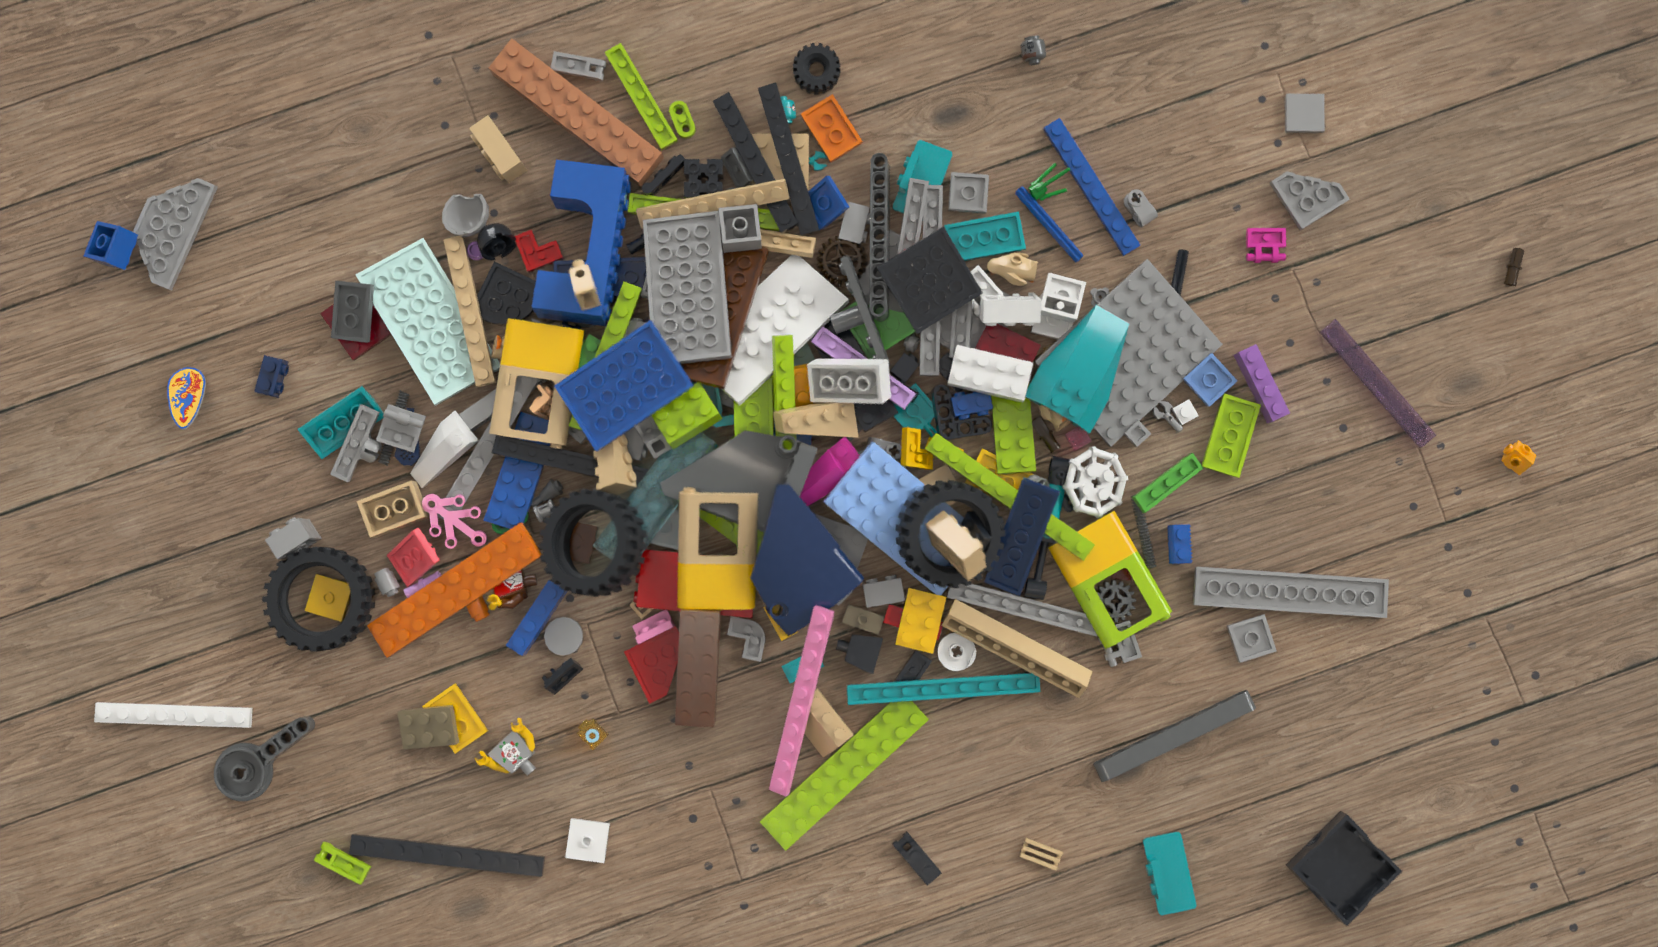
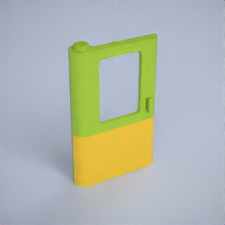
M1115 510L1077 531L1095 544L1084 561L1058 543L1048 547L1105 649L1112 647L1158 620L1163 622L1171 617L1170 613L1172 610ZM1126 568L1150 608L1151 615L1123 631H1118L1095 591L1094 585L1117 571Z

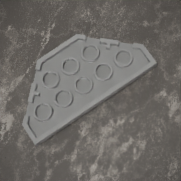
M197 178L188 184L179 185L167 190L163 194L154 195L147 199L133 232L138 234L139 252L144 265L147 266L152 283L172 291L218 188L216 185Z

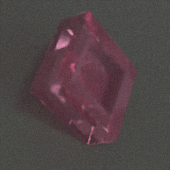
M1078 427L1065 434L1073 451L1091 442L1087 432Z

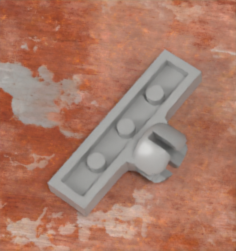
M363 404L359 406L330 475L350 482L360 459L371 463L378 458L379 454L377 452L378 450L381 451L382 444L372 439L371 432L380 412Z

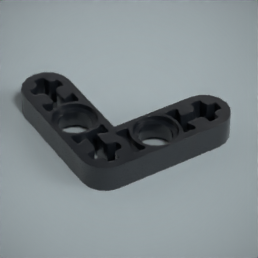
M940 384L932 389L931 397L937 434L944 439L949 440L982 435L991 431L992 422L987 417L955 421L949 388L944 384ZM941 389V391L945 392V395H942V401L947 403L938 405V402H941V396L936 393ZM941 407H945L948 410V415L945 418L939 415ZM940 421H950L946 423V428L951 430V432L948 433V437L945 433L943 434L942 430L945 429V423L941 424ZM982 422L987 424L984 431L983 428L974 429V425L981 424ZM962 423H966L969 426L967 434L962 433L960 430Z

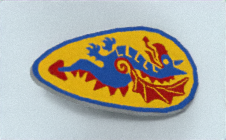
M186 367L176 371L170 377L167 385V397L171 416L181 430H186L194 422L205 394L206 378L196 368Z

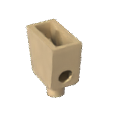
M583 260L574 261L572 263L573 268L569 270L575 296L582 311L600 306L601 303L589 266L584 264Z

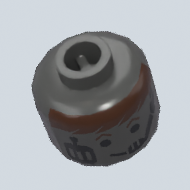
M1039 36L1024 38L1025 41L1021 43L1022 60L1029 62V65L1041 64L1040 60L1046 57L1045 41L1040 39Z

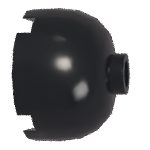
M493 223L486 225L479 232L477 245L483 258L486 260H496L495 257L501 255V258H504L515 249L516 238L510 228L504 224Z

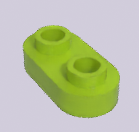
M675 101L670 105L669 112L676 131L681 138H691L695 134L696 128L689 109L683 101ZM680 109L683 111V113L681 115H677L676 111ZM689 127L690 129L688 132H684L683 128Z

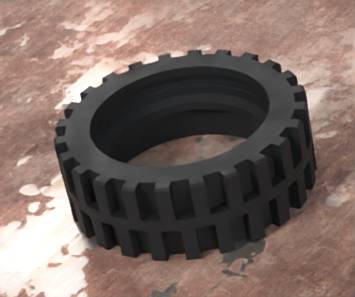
M942 480L935 481V485L926 484L923 486V491L919 492L916 490L912 494L915 498L911 502L906 500L904 503L907 507L905 512H900L898 515L901 518V523L896 525L895 530L899 532V537L896 538V544L901 548L899 554L906 560L905 564L915 574L932 584L944 588L946 586L959 588V584L969 586L971 581H968L953 566L938 565L926 557L919 542L920 528L923 520L935 506L947 501L964 503L976 513L991 537L983 552L986 557V568L972 578L979 581L983 578L981 574L984 571L989 573L993 569L990 566L993 560L998 562L1000 557L997 556V552L999 549L1003 550L1004 544L1000 542L1001 536H1005V530L1000 527V524L1004 523L1003 517L997 514L1000 510L997 505L991 502L992 499L978 488L954 480H948V482Z
M581 489L580 492L573 491L569 493L570 498L562 497L559 499L560 505L552 506L550 509L552 512L551 516L545 517L543 521L546 523L544 530H540L539 535L543 536L542 543H539V549H543V555L540 556V560L547 565L544 570L546 574L553 575L551 581L554 584H561L560 588L562 590L571 591L572 594L599 597L609 596L611 592L618 593L622 590L621 585L628 586L632 582L630 579L632 575H638L640 572L637 569L639 563H644L645 558L642 557V552L647 550V544H643V537H647V532L641 528L644 521L642 518L636 517L638 510L635 507L629 506L630 502L628 500L622 499L616 494L594 489ZM592 510H600L607 513L614 523L617 534L616 550L605 570L596 576H585L578 572L572 562L570 539L574 527L585 514Z
M312 547L299 549V552L286 555V560H280L276 564L278 566L277 570L271 571L268 575L271 577L270 583L264 584L263 589L268 590L267 596H262V602H267V609L263 610L264 616L269 615L271 621L268 622L270 628H275L278 631L275 633L278 638H284L287 645L297 646L299 650L317 652L345 646L347 642L355 640L358 633L365 630L364 624L372 618V615H369L370 609L375 608V602H372V595H375V589H371L370 583L373 582L371 576H366L365 571L367 569L364 565L357 563V558L347 555L345 551L334 548ZM315 566H325L339 572L346 579L351 591V606L346 618L335 628L324 632L310 631L301 627L293 619L288 605L289 589L295 577L302 571Z

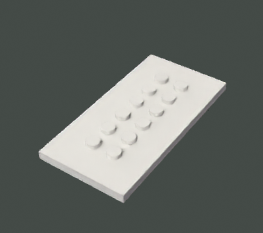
M791 255L757 287L726 387L722 390L740 406L773 375L772 336L793 335V354H795L822 326L824 327L831 320V315L838 313L849 303V299L800 256Z

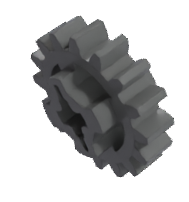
M1112 580L1111 585L1108 582H1104L1105 588L1098 587L1100 593L1097 594L1103 605H1107L1110 608L1111 613L1109 615L1111 618L1113 617L1114 622H1118V617L1124 621L1125 614L1128 616L1132 615L1129 610L1135 609L1132 602H1136V599L1131 598L1134 591H1128L1129 585L1123 587L1122 581L1116 585V581ZM1118 589L1122 590L1126 597L1121 596ZM1109 590L1108 596L1103 598L1105 592ZM1114 596L1115 599L1119 600L1115 605L1110 602L1111 599H1114ZM1126 604L1125 609L1120 612V608Z

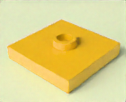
M316 574L305 611L342 622L351 598L348 583Z

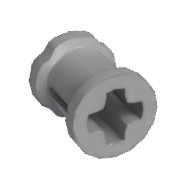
M551 499L546 504L533 507L540 523L543 522L545 517H549L552 514L550 509L555 505Z

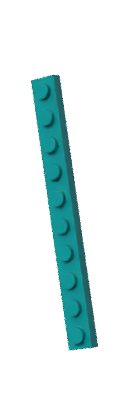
M1032 673L850 684L846 685L847 704L1040 692V677Z

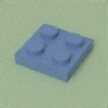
M1212 353L1183 378V381L1207 407H1210L1237 382V379Z

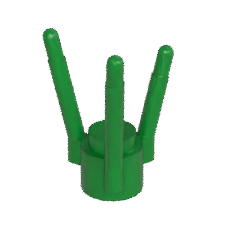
M1056 163L1051 165L1040 177L1030 183L1031 186L1028 187L1031 196L1035 200L1043 201L1046 198L1067 192V189L1064 188L1045 194L1048 191L1046 186L1070 171V168H1066L1044 183L1040 182L1057 166Z

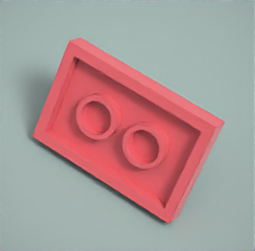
M419 528L410 532L387 554L388 559L407 587L413 585L439 561L435 548H432L433 545L426 540L425 535Z

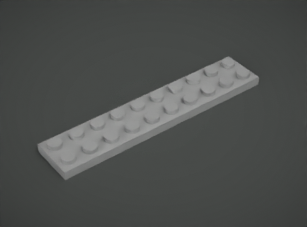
M1195 567L1193 605L1387 618L1389 579Z

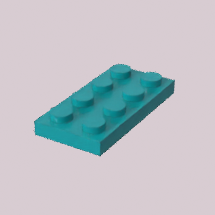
M1019 212L944 225L964 261L1026 249Z

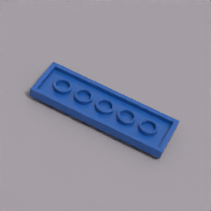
M521 412L515 430L546 434L549 420ZM521 439V440H525V441H529V442H534V443H538V444H542V445H547V446H550V445H551V443H545V442H539V441H532V440ZM505 457L483 521L508 529H512L519 523L524 525L544 465Z

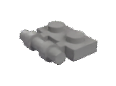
M1130 620L1115 624L1118 631H1123L1131 627ZM1134 634L1117 643V651H1113L1112 647L1104 648L1106 653L1104 656L1108 660L1110 667L1118 665L1115 658L1121 656L1123 663L1142 657Z

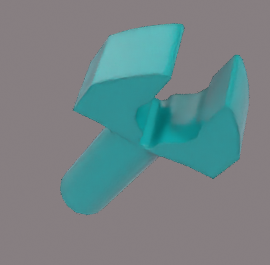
M815 151V155L809 157V165L814 167V171H821L827 167V164H818L816 162L819 158L827 159V156L821 151Z

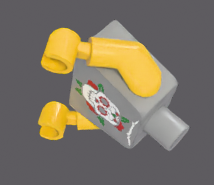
M517 718L519 725H513L511 722L512 732L488 753V757L484 751L479 752L483 758H475L478 765H485L503 773H514L520 768L527 776L535 769V766L528 760L535 754L534 737L529 729L523 725L521 718Z

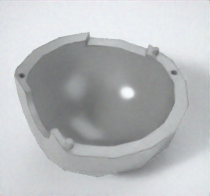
M474 194L472 198L453 195L446 202L442 212V221L445 228L452 234L460 237L478 234L486 226L489 218V206L482 194Z

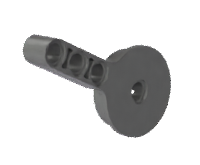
M309 716L295 719L261 746L252 743H238L225 749L218 757L214 768V780L218 789L226 797L235 801H250L261 796L271 784L275 759L314 730V719ZM302 720L307 724L306 730L300 727ZM286 733L291 735L290 742L285 740ZM271 744L276 748L274 754L269 750ZM239 768L246 769L243 778L238 774Z

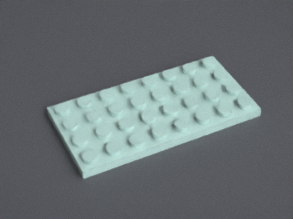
M424 238L356 274L360 283L374 285L373 305L435 406L475 384L455 289ZM488 344L489 352H490V356H491L492 349L490 348V346H489V344ZM491 358L493 370L496 372L500 369V362L498 359Z

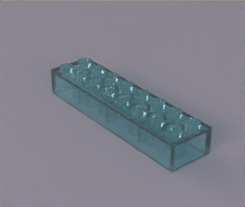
M699 433L674 450L670 446L671 449L658 457L637 485V488L628 497L629 506L635 507L638 510L636 517L642 518L644 521L641 528L647 532V537H643V544H647V546L650 544L679 505V501L663 495L660 483L719 447L716 442L703 433ZM611 520L592 546L612 560L617 545V534L614 523Z

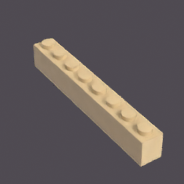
M956 599L950 606L941 626L1078 698L1088 687L1092 674L1091 670Z

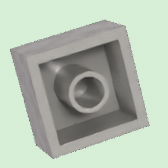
M757 204L719 208L724 253L762 249Z
M294 517L285 523L286 526L282 529L277 528L269 533L270 536L265 541L277 559H287L286 555L299 552V549L308 548L322 538L310 519H296Z

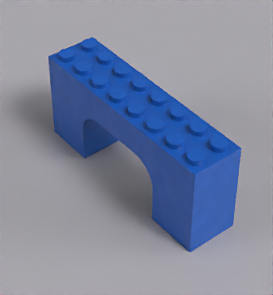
M556 160L550 193L556 209L585 212L593 217L585 264L589 266L601 305L582 311L575 296L570 273L538 270L532 302V309L538 318L607 326V321H609L612 310L609 309L610 302L614 301L615 294L612 288L613 284L617 282V272H615L616 265L619 266L620 263L618 250L623 245L621 231L626 226L624 212L628 211L629 205L627 193L631 192L632 187L625 168Z

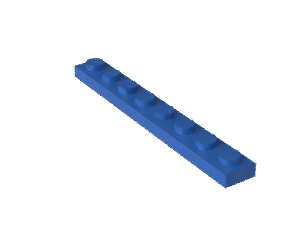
M1058 118L1043 128L1045 134L1066 167L1070 168L1069 172L1121 254L1125 256L1138 248L1140 243L1062 120Z

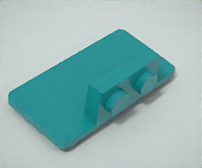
M918 140L911 157H906L903 165L906 168L904 175H899L897 181L899 190L892 207L893 210L904 214L910 178L929 181L928 185H941L951 161L952 152L923 140Z
M1175 831L1144 838L1143 845L1147 859L1145 867L1147 875L1151 878V884H1149L1152 896H1155L1158 913L1160 915H1167L1195 909L1197 904L1181 833Z

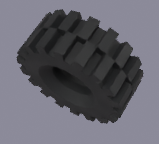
M810 43V47L805 45L802 51L799 50L797 52V57H794L793 75L797 85H800L802 90L806 89L809 94L814 92V95H819V92L824 94L827 89H833V85H836L840 77L839 57H836V52L834 50L831 51L828 45L823 47V43H819L818 46H815V43ZM813 63L823 65L824 72L820 76H813L810 73L809 68Z

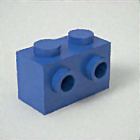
M975 391L965 395V392L955 393L954 397L951 398L954 418L965 420L974 414H977L978 417L988 415L989 411L993 409L990 395Z

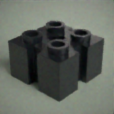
M684 159V175L686 180H689V182H684L685 199L724 191L723 182H719V180H724V164L722 159H707V164H701L700 159ZM706 178L708 181L706 180V183L703 184L701 179Z

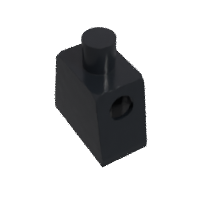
M852 634L850 642L838 639L836 650L846 653L844 661L873 674L883 638Z

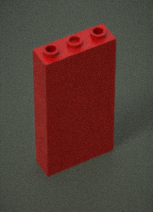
M643 550L642 557L645 560L643 564L639 563L641 564L640 572L636 576L635 581L638 584V591L634 592V603H637L636 607L680 611V608L677 607L678 552ZM754 608L721 609V615L753 618Z

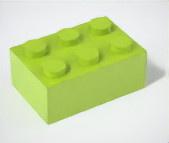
M699 382L651 415L673 450L723 419Z

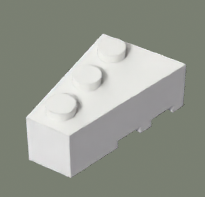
M1034 292L1028 293V296H1019L1018 293L1012 296H981L980 320L987 326H996L997 323H1004L1006 326H1014L1016 323L1033 326L1041 321L1042 300Z

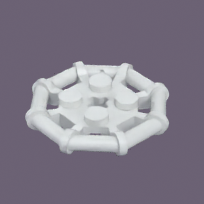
M1091 446L1081 455L1070 459L1063 489H1065L1075 512H1082L1093 515L1096 518H1102L1105 513L1122 504L1121 500L1128 476H1126L1116 453H1109ZM1097 457L1106 459L1104 464L1097 463ZM1089 459L1088 465L1082 467L1081 463ZM1111 465H1113L1117 476H1114L1113 471L1109 469ZM1078 471L1076 481L1073 483L1075 473ZM1097 478L1098 484L1094 487L1092 479L1095 480ZM1114 482H1118L1114 495L1112 494ZM1075 488L1080 492L1079 499L1074 491ZM1086 500L1093 502V507L1084 505ZM1110 500V502L1101 507V501Z

